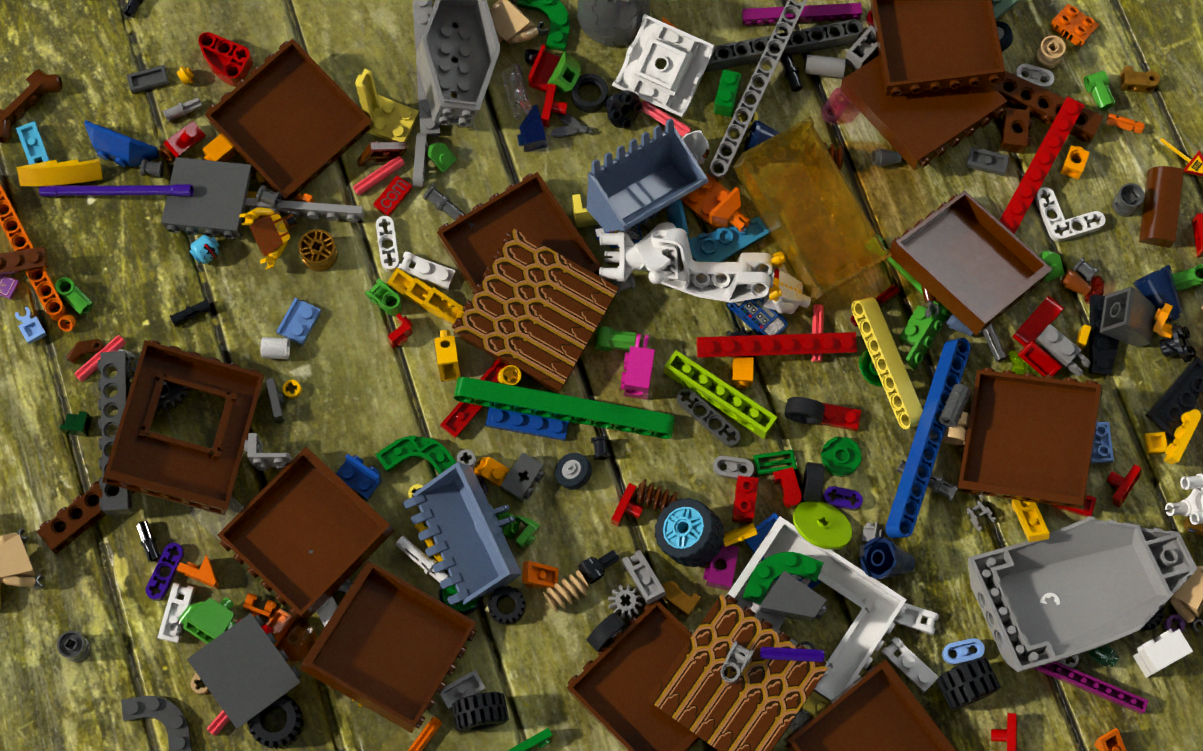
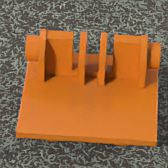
M1068 3L1052 20L1050 26L1057 33H1062V37L1068 32L1069 35L1066 39L1068 40L1072 36L1070 42L1075 44V46L1079 45L1082 47L1086 39L1096 30L1099 24Z

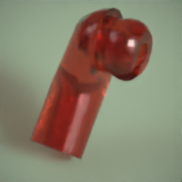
M1094 276L1091 279V292L1083 297L1088 305H1090L1091 295L1102 296L1104 294V281L1101 276Z

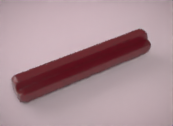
M891 285L875 298L880 309L899 294L900 290L896 285ZM852 316L850 319L851 323L858 327L854 316Z

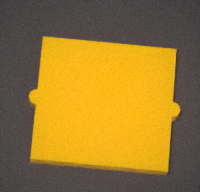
M752 522L726 532L723 539L725 547L758 535L754 523Z

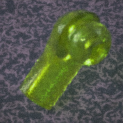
M1016 350L1010 351L1008 358L1013 363L1011 371L1018 375H1024L1026 370L1025 361L1018 356Z

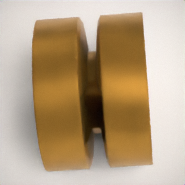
M321 229L310 230L299 241L300 255L304 264L310 270L317 272L326 271L336 263L338 251L333 237L327 231Z

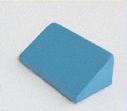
M678 199L666 208L668 222L673 223L676 228L685 230L689 238L682 200Z

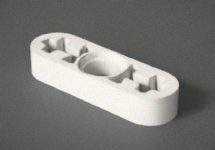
M381 216L376 221L381 264L386 272H394L400 264L393 220L389 216ZM384 222H387L388 234H384V229L381 227ZM385 240L393 241V246L386 249L382 246V243ZM387 254H391L393 266L388 265Z

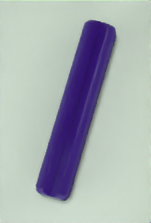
M761 647L760 657L762 659L823 662L825 654L824 650L777 647Z

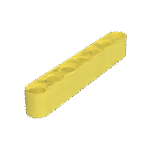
M873 297L854 301L851 306L853 316L900 427L906 430L918 426L923 409L878 302Z

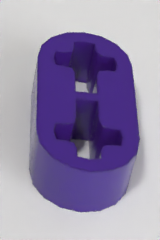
M836 486L828 487L823 495L825 503L850 511L857 510L863 502L862 495L859 492ZM831 492H835V496L842 498H835L834 501H831L830 496H827V494L830 495ZM851 496H855V500L858 502H856L854 505H851V501L845 500L844 498L850 499Z

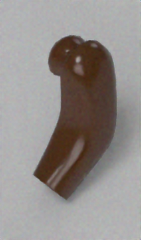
M99 339L77 342L68 353L66 359L74 364L84 353L99 352L104 347V344Z

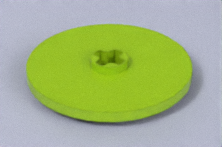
M804 501L796 507L793 513V522L799 534L817 547L837 550L845 547L852 537V528L846 516L837 508L825 502Z

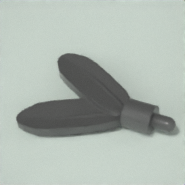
M557 113L558 118L567 126L555 128L551 132V136L562 138L577 133H593V130L589 129L588 126L580 125L569 113H566V115Z

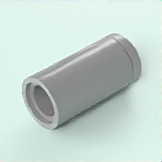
M807 55L805 74L843 78L846 59Z

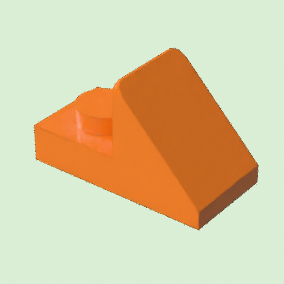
M207 555L199 570V566L191 562H187V564L179 563L176 570L180 574L215 589L219 588L214 568Z
M525 561L523 562L522 582L526 583L525 586L527 588L547 589L550 587L554 589V584L558 583V568Z
M1117 728L1099 737L1094 743V746L1099 751H1126Z

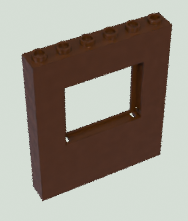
M145 340L102 483L225 516L264 374H261L256 369L247 370L240 368L235 363H223L214 357L205 358L197 352L188 353L181 351L176 346L167 347L155 340ZM164 381L226 398L212 449L150 432Z

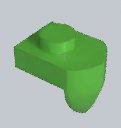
M444 143L431 144L427 149V156L441 172H445L457 160Z
M1052 251L1040 252L1038 256L1052 268L1045 279L1046 282L1065 275L1060 255Z
M517 515L516 518L526 526L525 530L516 539V545L523 550L526 546L530 547L535 541L536 537L534 536L538 532L540 525L530 518Z

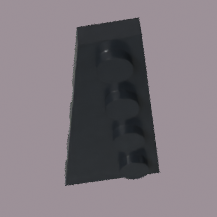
M1093 294L1090 296L1089 326H1091L1089 333V361L1091 365L1089 366V374L1109 376L1112 373L1120 340L1100 333L1105 296Z
M1195 357L1145 414L1172 441L1175 439L1174 433L1176 429L1183 423L1181 416L1194 409L1197 403L1196 400L1203 390V361Z

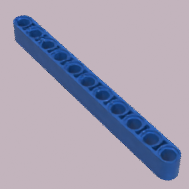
M966 338L947 341L943 346L887 520L886 533L892 539L909 537L913 533L946 426L939 421V418L953 386L960 384L970 353V343Z

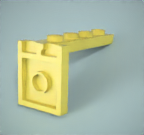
M364 69L362 75H358L355 85L362 111L373 121V128L367 133L388 141L406 142L419 116V111L377 95L373 74L371 71Z

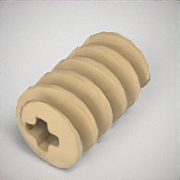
M579 570L575 572L576 578L571 574L568 576L569 582L562 579V587L555 583V591L548 587V595L543 592L549 605L556 613H558V605L563 609L566 608L565 601L572 605V597L580 600V592L587 596L586 589L590 588Z

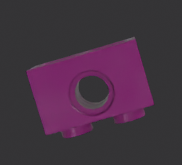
M723 544L718 555L710 562V567H705L703 579L707 580L706 586L730 591L738 557V546L729 545L725 547V544ZM723 562L726 565V569L718 570L715 567V563Z

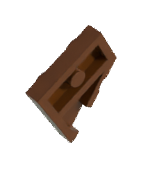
M396 140L390 142L373 141L369 143L357 159L358 166L363 167L366 161L376 159V163L392 160L398 155L402 157L408 149L406 142H398Z

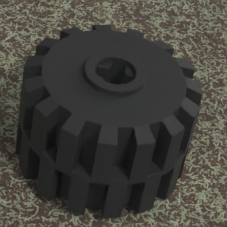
M987 657L961 663L937 679L950 710L959 709L977 702L1001 688Z

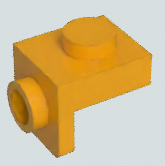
M1165 303L1163 309L1158 308L1153 318L1157 321L1152 331L1157 332L1161 337L1172 338V325L1166 323L1173 306Z
M482 457L474 466L476 477H482L497 487L501 486L509 471V468L491 457Z

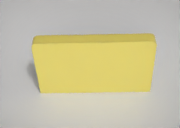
M580 194L572 195L575 228L598 225L599 223L587 209L582 208Z

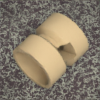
M1054 35L1045 37L1035 56L1038 66L1047 70L1056 68L1065 53L1066 46L1064 41Z
M962 412L957 426L954 428L946 426L942 442L951 445H965L966 429L968 428L970 414Z

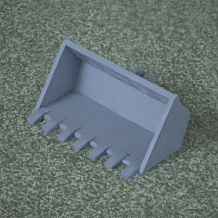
M670 118L666 121L664 132H662L661 126L658 125L654 127L653 138L650 139L648 132L642 134L640 145H637L635 138L630 140L628 152L625 153V147L621 145L617 148L615 159H613L612 153L608 152L604 155V165L600 166L598 159L592 161L591 172L588 173L586 209L606 232L625 231L639 222L641 225H646L649 218L651 220L656 219L658 211L709 181L674 127L673 119Z
M461 462L455 463L413 493L414 497L404 501L403 504L406 509L418 505L421 513L411 517L412 524L416 525L425 521L428 529L418 533L419 539L423 541L433 537L436 544L425 550L426 555L430 557L440 553L443 561L433 565L434 572L438 573L446 569L448 570L450 577L440 582L441 588L446 589L454 585L458 592L447 598L449 605H454L461 601L463 605L470 603L479 597L494 592L495 589H499L501 586L506 587L522 574L502 533V527L515 522V519L511 516L498 521L496 517L508 512L510 508L508 504L496 509L489 505L471 465L462 464Z

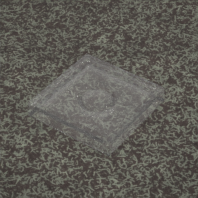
M231 496L225 516L194 508L189 515L221 542L217 535L245 507Z

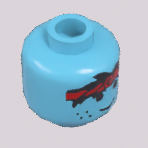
M202 235L191 243V250L189 252L198 264L201 262L208 264L219 255L217 248L220 245L214 237L209 238L207 235Z

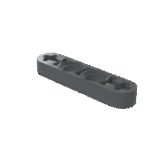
M683 388L679 390L676 400L681 408L725 446L732 448L738 445L740 432L691 389ZM682 394L684 396H686L687 394L690 395L689 400L692 403H694L695 400L697 401L693 405L692 409L689 408L691 407V403L689 401H682ZM703 406L707 413L704 416H698L695 413V409ZM717 419L721 422L722 426L719 429H713L710 426V422ZM725 427H727V434H735V441H727L728 436L724 432L720 435Z

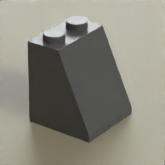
M1128 287L1105 295L1100 333L1136 347L1151 344L1156 306L1134 287Z
M783 571L761 603L760 611L765 614L814 622L816 618L820 620L826 612L827 606L825 604L827 600L786 571Z

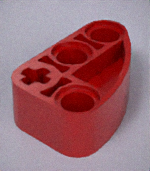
M210 32L202 33L198 38L199 46L212 72L231 86H236L242 79L245 80L253 64L248 48ZM232 73H238L236 76H230Z

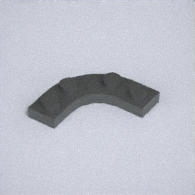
M140 696L121 700L123 721L127 722L145 718L161 721L168 734L169 751H192L191 732L188 721L175 704L158 696Z

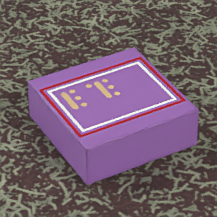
M0 275V296L12 300L20 285V281L6 275Z

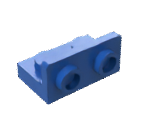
M347 454L345 456L346 461L337 471L336 475L354 492L368 501L382 482L379 476L380 472L372 466L368 468L363 465L364 461L358 456L354 455L352 457Z

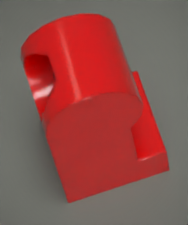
M791 467L773 472L772 479L774 484L780 483L782 489V502L784 506L789 509L796 508L802 496L794 468Z

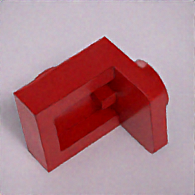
M400 313L396 315V318L401 326L387 336L393 348L406 343L408 337L413 334L411 328L413 324L406 316L402 317Z

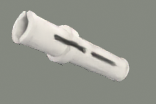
M404 535L396 542V547L423 568L425 574H430L439 583L450 576L444 570L435 573L432 567L438 562L435 559H430Z

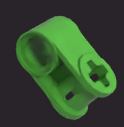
M378 278L376 280L377 283L369 291L366 290L364 292L365 295L391 316L399 314L402 311V303L398 294ZM392 301L397 302L396 305L392 307L388 306V304Z

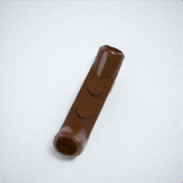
M38 69L26 79L29 87L4 111L0 109V143H6L11 140V126L17 120L22 119L25 112L35 106L45 93H59L62 90V80L59 75H47L44 71Z

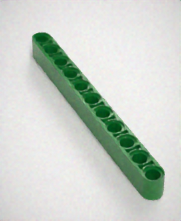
M468 377L457 378L453 397L456 401L661 439L672 438L675 421L674 416L666 413Z

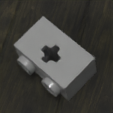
M870 26L846 53L845 63L855 71L870 62L878 53L875 28L873 26Z

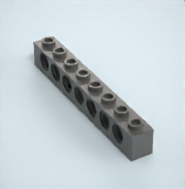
M125 350L100 353L101 360H98V370L101 372V379H98V389L101 391V398L98 399L101 418L98 420L99 429L102 430V437L99 438V448L102 450V457L99 458V467L102 470L99 486L102 490V497H100L99 504L100 509L107 516L133 514L132 490L102 483L116 435L110 436V434L119 427L130 391V357ZM113 371H118L116 376L109 377ZM118 390L114 397H110L112 391ZM113 410H118L115 416H110ZM114 489H120L116 496H111Z

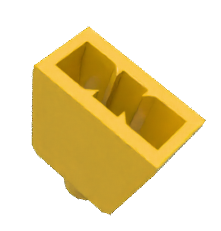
M441 330L438 332L439 338L434 339L441 382L456 380L461 375L455 336H451L449 330Z

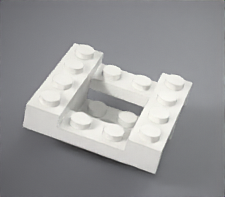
M644 14L639 31L626 52L622 69L616 80L612 83V86L622 91L631 90L640 99L684 118L716 47ZM659 59L666 60L667 65L664 69L656 67V62Z

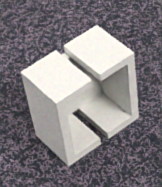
M1170 629L1154 640L1152 639L1138 647V653L1133 655L1147 678L1190 654L1193 650L1180 629L1172 632Z

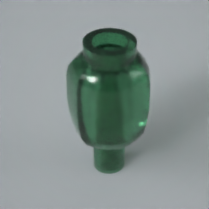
M1107 644L1088 651L1090 656L1103 666L1110 665L1114 667L1119 659L1116 651Z

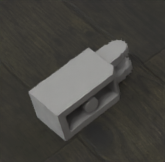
M1051 324L1047 326L1035 341L1062 365L1061 369L1063 370L1067 368L1075 375L1081 376L1083 370L1073 360L1075 359L1084 367L1091 365L1088 358L1080 353L1081 349Z

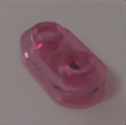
M841 87L836 88L822 108L821 116L828 123L838 121L850 103L848 97L840 89ZM842 97L844 101H839L837 98ZM828 112H832L834 115L829 116Z

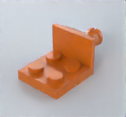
M708 173L705 174L708 178V183L680 198L684 206L712 229L728 227L732 224L740 232H743L745 230L743 227L747 228L751 223V220L741 212L739 189L735 187L731 192L728 191Z

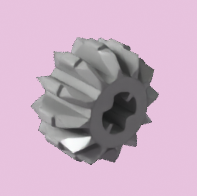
M629 584L626 590L623 589L622 585H619V592L613 589L612 594L614 596L608 597V601L612 602L608 606L609 610L615 609L613 613L616 615L621 613V620H624L625 614L631 620L633 618L631 612L639 615L640 612L637 608H643V603L638 602L643 599V596L636 595L638 592L637 588L631 592V585ZM624 598V600H626V598H628L629 606H627V604L623 606L621 599Z

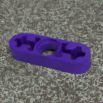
M170 543L165 547L146 586L147 596L154 601H160L165 597L176 575V569L184 558V549L178 543ZM177 548L179 555L173 556L171 561L175 564L172 566L169 562H165V560L170 561L172 555L169 552ZM165 566L170 567V575L161 577V568ZM156 578L163 582H166L165 585L160 583V594L156 593L155 596H153L154 593L151 590L152 588H157L159 582L156 581Z

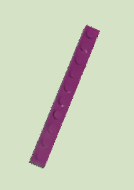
M861 3L806 5L797 23L858 20L862 16ZM784 7L742 9V25L776 24ZM785 14L788 19H795L792 14Z
M1059 662L1033 668L1139 714L1145 713L1149 702L1144 698Z

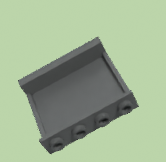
M176 157L170 185L192 184L194 193L193 196L167 195L161 220L162 225L171 233L182 231L190 235L201 233L209 237L220 235L228 239L242 238L243 235L240 232L242 217H239V215L244 212L250 180H255L256 171L250 164Z
M252 613L187 659L236 729L242 727L254 716L302 683L299 680L302 677L295 666L293 668L289 666L287 654L283 649L279 651L274 644L277 643V640L271 632L266 634L262 628L265 625L258 614L254 617Z

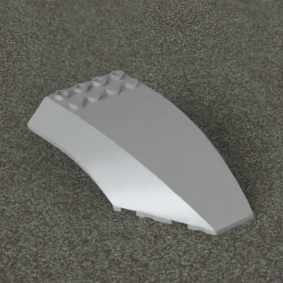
M1091 516L1051 532L1047 540L1025 541L968 558L970 585L1004 662L1018 673L1093 650L1139 631L1197 570L1179 532L1163 531L1159 528H1142L1140 525L1125 522L1118 523L1114 520L1102 521ZM1054 593L1060 599V605H1056L1057 603L1054 602L1055 598L1052 596L1045 598L1047 604L1040 603V600L1044 594Z

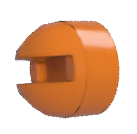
M71 314L63 315L58 320V326L65 332L71 331L76 325L75 317Z

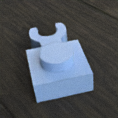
M25 307L27 314L24 317H21L18 312L15 313V316L23 323L18 327L30 345L47 334L37 317L32 318V312L28 307Z

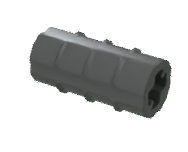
M956 384L953 386L951 393H949V398L939 418V421L947 427L954 428L957 426L971 393V390L965 385Z

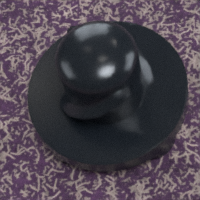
M624 90L618 94L610 95L606 101L609 122L617 128H630L639 112L643 109V103L640 101L639 96L631 90Z
M1179 323L1172 326V338L1160 340L1161 353L1166 358L1180 354L1184 362H1190L1193 357H1196V351L1193 345L1190 346L1188 340L1190 332L1187 326L1182 327Z

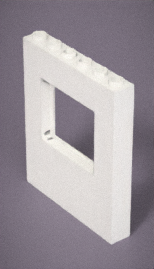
M779 516L728 594L738 601L736 605L742 609L745 606L756 613L755 618L759 621L765 619L773 625L772 630L779 634V628L786 617L762 613L759 605L742 599L754 569L762 562L763 557L766 559L771 555L782 552L800 553L824 562L818 579L862 608L826 662L825 667L828 668V671L814 689L816 693L831 701L861 677L858 674L862 668H868L873 660L870 657L874 650L878 652L884 643L881 640L885 633L890 634L896 625L893 623V620L897 615L901 617L907 606L904 603L907 599L878 580L869 577L863 570L834 551L811 544L799 534L793 524ZM792 575L796 579L802 578L797 575ZM774 579L771 585L769 586L767 594L770 592V590L776 583V579ZM807 579L800 581L806 586L810 583ZM792 638L789 641L795 646H797L798 642H796Z

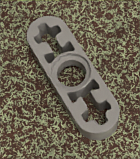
M417 133L413 169L414 187L424 186L428 144L427 133Z

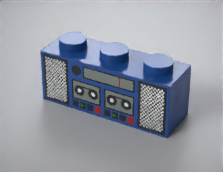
M761 298L728 302L727 306L757 335H782L787 330L788 324L785 317L777 314L772 309L763 307L764 301Z

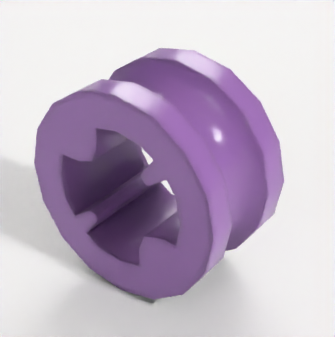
M1171 615L1164 621L1166 631L1170 629L1172 632L1177 631L1176 627L1174 629L1171 628L1172 622L1170 620L1173 622L1176 620L1179 623L1177 627L1180 631H1183L1185 628V621L1180 615Z

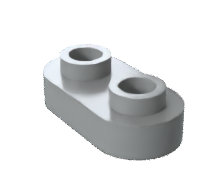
M719 456L714 460L713 471L719 477L737 480L738 475L751 477L754 472V466L748 459ZM725 465L727 469L721 470L719 466ZM745 468L747 472L743 474L739 469Z

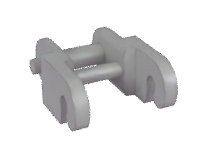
M978 500L975 507L972 509L968 507L966 509L967 515L971 516L970 521L980 532L982 527L978 526V518L987 515L992 522H995L996 518L993 517L991 510L988 507L985 508L983 506L984 503ZM980 508L982 513L976 516L974 512Z

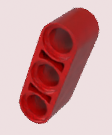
M1047 296L1012 338L1024 347L1031 340L1036 341L1047 326L1052 324L1059 316L1064 307L1050 296Z

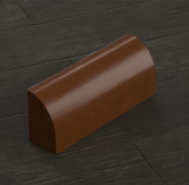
M1158 166L1148 170L1139 236L1140 243L1170 248L1175 242L1184 169Z

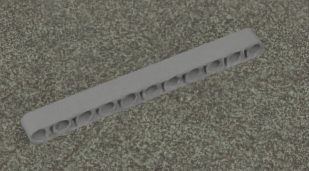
M794 0L787 1L709 167L708 173L716 181L723 179L807 0H802L801 3H797ZM790 13L795 19L790 20L785 14ZM783 30L787 36L782 37L777 31ZM776 47L779 53L774 54L769 48ZM768 64L771 70L766 71L761 65ZM760 81L763 87L758 88L753 82ZM752 98L755 104L750 105L745 99ZM744 115L746 116L747 121L741 122L738 120L737 116ZM736 132L739 138L732 139L729 133ZM728 149L731 155L724 156L721 150ZM720 166L723 172L720 174L715 173L713 167Z

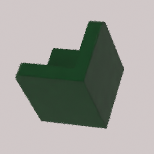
M79 411L78 415L68 413L65 424H60L59 429L64 434L88 437L92 417L83 411Z

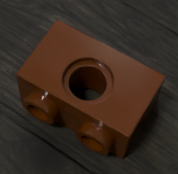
M1006 108L1002 120L1000 151L1023 154L1026 147L1030 146L1031 136L1028 135V129L1030 130L1032 126V118H1029L1030 110ZM1013 129H1018L1021 133H1016Z

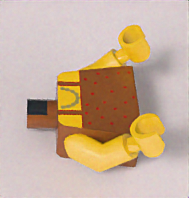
M257 207L248 213L240 214L239 217H245L246 219L242 225H248L264 257L267 256L262 258L260 263L267 262L265 270L273 268L275 261L281 256L288 245V240L291 238L287 229L297 225L293 215L290 214L281 218L277 211Z

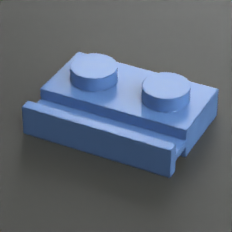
M294 298L276 332L278 335L289 338V340L303 346L322 311L313 305Z

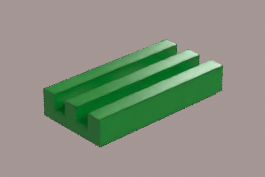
M793 449L753 455L756 476L770 475L773 472L791 467L794 468V471L797 470ZM790 456V459L759 463V460ZM792 463V465L760 470V468Z

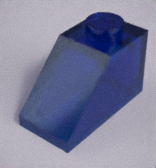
M533 105L519 127L520 134L517 135L519 146H523L524 152L547 147V139L537 105Z

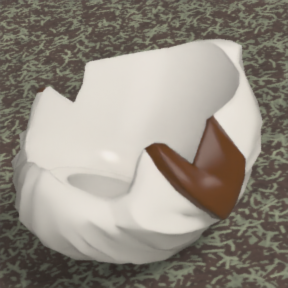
M693 131L684 135L682 139L697 163L703 164L705 159L708 158L710 150L709 143L702 131Z

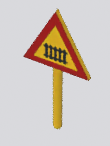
M1160 139V142L1188 162V165L1184 168V173L1203 177V156L1200 150L1191 160L1166 140Z

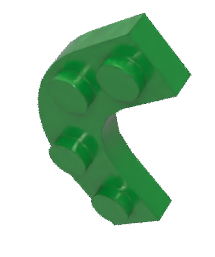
M518 0V7L541 12L549 19L550 31L546 48L565 52L570 32V19L560 0Z
M407 436L398 439L375 454L387 472L410 458L427 460L433 465L439 475L457 463L441 443L432 438Z
M782 552L771 555L754 569L742 599L760 606L765 599L769 586L774 579L781 576L783 571L816 583L824 562L795 552Z

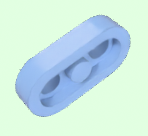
M976 638L948 644L942 651V657L946 663L957 665L982 657L985 647ZM974 647L976 653H971L969 648ZM949 652H955L956 658H951Z

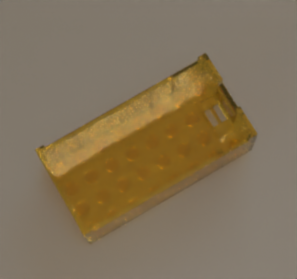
M810 116L742 153L733 169L781 252L784 253L785 259L796 278L803 283V290L806 295L811 297V303H814L879 267L892 255L888 249L884 248L813 125L815 123ZM843 265H846L847 268L836 273L835 275L833 274L832 271L840 268ZM849 270L851 275L837 281V276Z

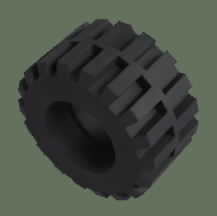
M479 693L460 698L452 703L456 730L461 732L485 730L500 726L509 720L504 693Z
M285 694L250 719L247 725L253 738L260 744L273 749L275 747L280 749L282 746H289L291 741L295 742L297 740L296 736L301 734V726H304V721L302 720L303 713L299 705ZM274 709L284 710L287 714V723L284 728L274 733L267 731L264 727L266 715Z

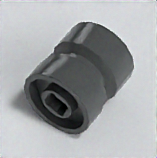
M1135 183L1123 185L1113 199L1112 207L1114 211L1122 217L1133 215L1144 200L1143 189Z
M67 631L59 637L57 649L63 657L76 663L88 658L91 652V644L79 632Z

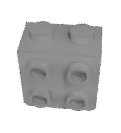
M248 433V440H245L244 448L245 452H248L247 457L257 470L264 471L275 467L278 470H283L293 460L289 453H263V443L257 433Z

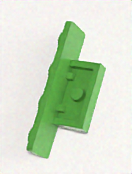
M940 302L938 304L940 308L939 313L935 317L932 312L930 318L925 316L927 308L918 305L899 336L901 342L913 345L906 357V361L911 369L916 370L923 361L926 351L932 346L933 340L942 329L947 316L951 314Z

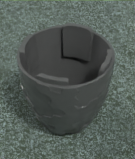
M578 0L577 18L584 33L592 40L609 47L625 46L633 43L641 26L643 15L650 16V0H629V2L621 0Z

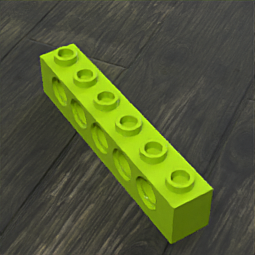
M675 350L665 364L664 374L684 387L691 389L699 397L759 437L765 439L775 425L777 416L677 350Z

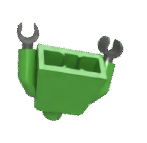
M225 597L220 603L213 599H208L205 602L189 605L178 618L179 622L170 625V631H174L179 626V631L175 636H181L187 630L208 644L235 625L233 621L234 614L230 611L234 604Z

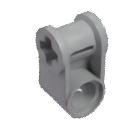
M735 641L721 668L723 681L727 684L736 683L744 669L748 666L755 651L753 649L748 650L740 646L738 641ZM728 668H733L737 672L736 676L732 679L724 675Z

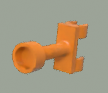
M248 593L243 609L252 612L254 617L258 614L259 617L263 616L270 619L277 603L268 599L264 610L255 608L257 596Z

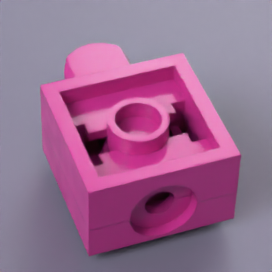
M637 334L635 347L630 346V352L625 353L624 370L626 372H622L621 389L624 390L625 397L648 400L655 350L647 349L649 335H645L643 348H640L641 334Z

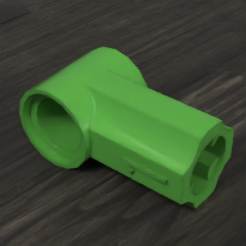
M1105 71L1084 77V86L1087 92L1092 94L1099 111L1108 110L1116 104L1108 87L1109 79Z
M1203 264L1173 274L1177 292L1194 286H1203V279L1196 275V272L1203 274Z
M64 277L56 282V290L61 298L80 316L91 310L94 305L93 302L71 279ZM65 286H71L68 292H62Z
M598 327L595 348L600 351H612L613 349L630 351V346L635 347L636 333L615 331V329L610 327Z

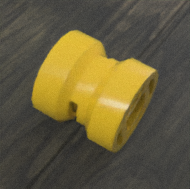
M514 365L506 366L498 373V381L501 384L513 386L521 379V371Z

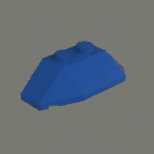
M85 120L84 122L97 156L103 160L111 159L119 166L134 168L141 165L143 159L152 161L160 156L156 146L149 145Z

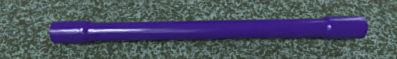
M192 184L126 186L53 185L39 187L41 197L100 195L193 196L194 193Z

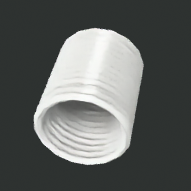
M262 338V359L289 358V338Z

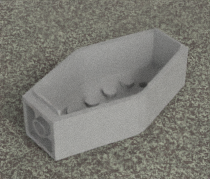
M435 0L416 52V63L432 119L435 123L469 127L473 125L480 110L500 53V44L487 0ZM452 24H457L458 28H453ZM451 58H456L458 62L453 63ZM455 93L457 97L452 98L450 94Z

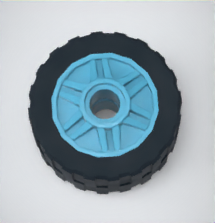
M678 499L665 507L657 518L655 538L658 546L670 558L685 567L693 568L705 565L718 555L720 548L723 546L725 533L720 518L705 504L696 499Z

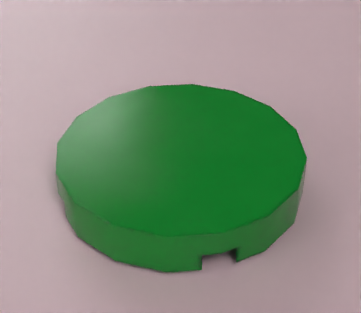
M834 437L828 440L822 448L820 455L821 463L831 475L838 477L849 476L860 466L861 449L851 438Z

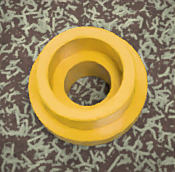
M181 66L180 70L177 71L180 80L185 85L188 83L192 84L194 82L192 79L194 78L193 72L189 67Z

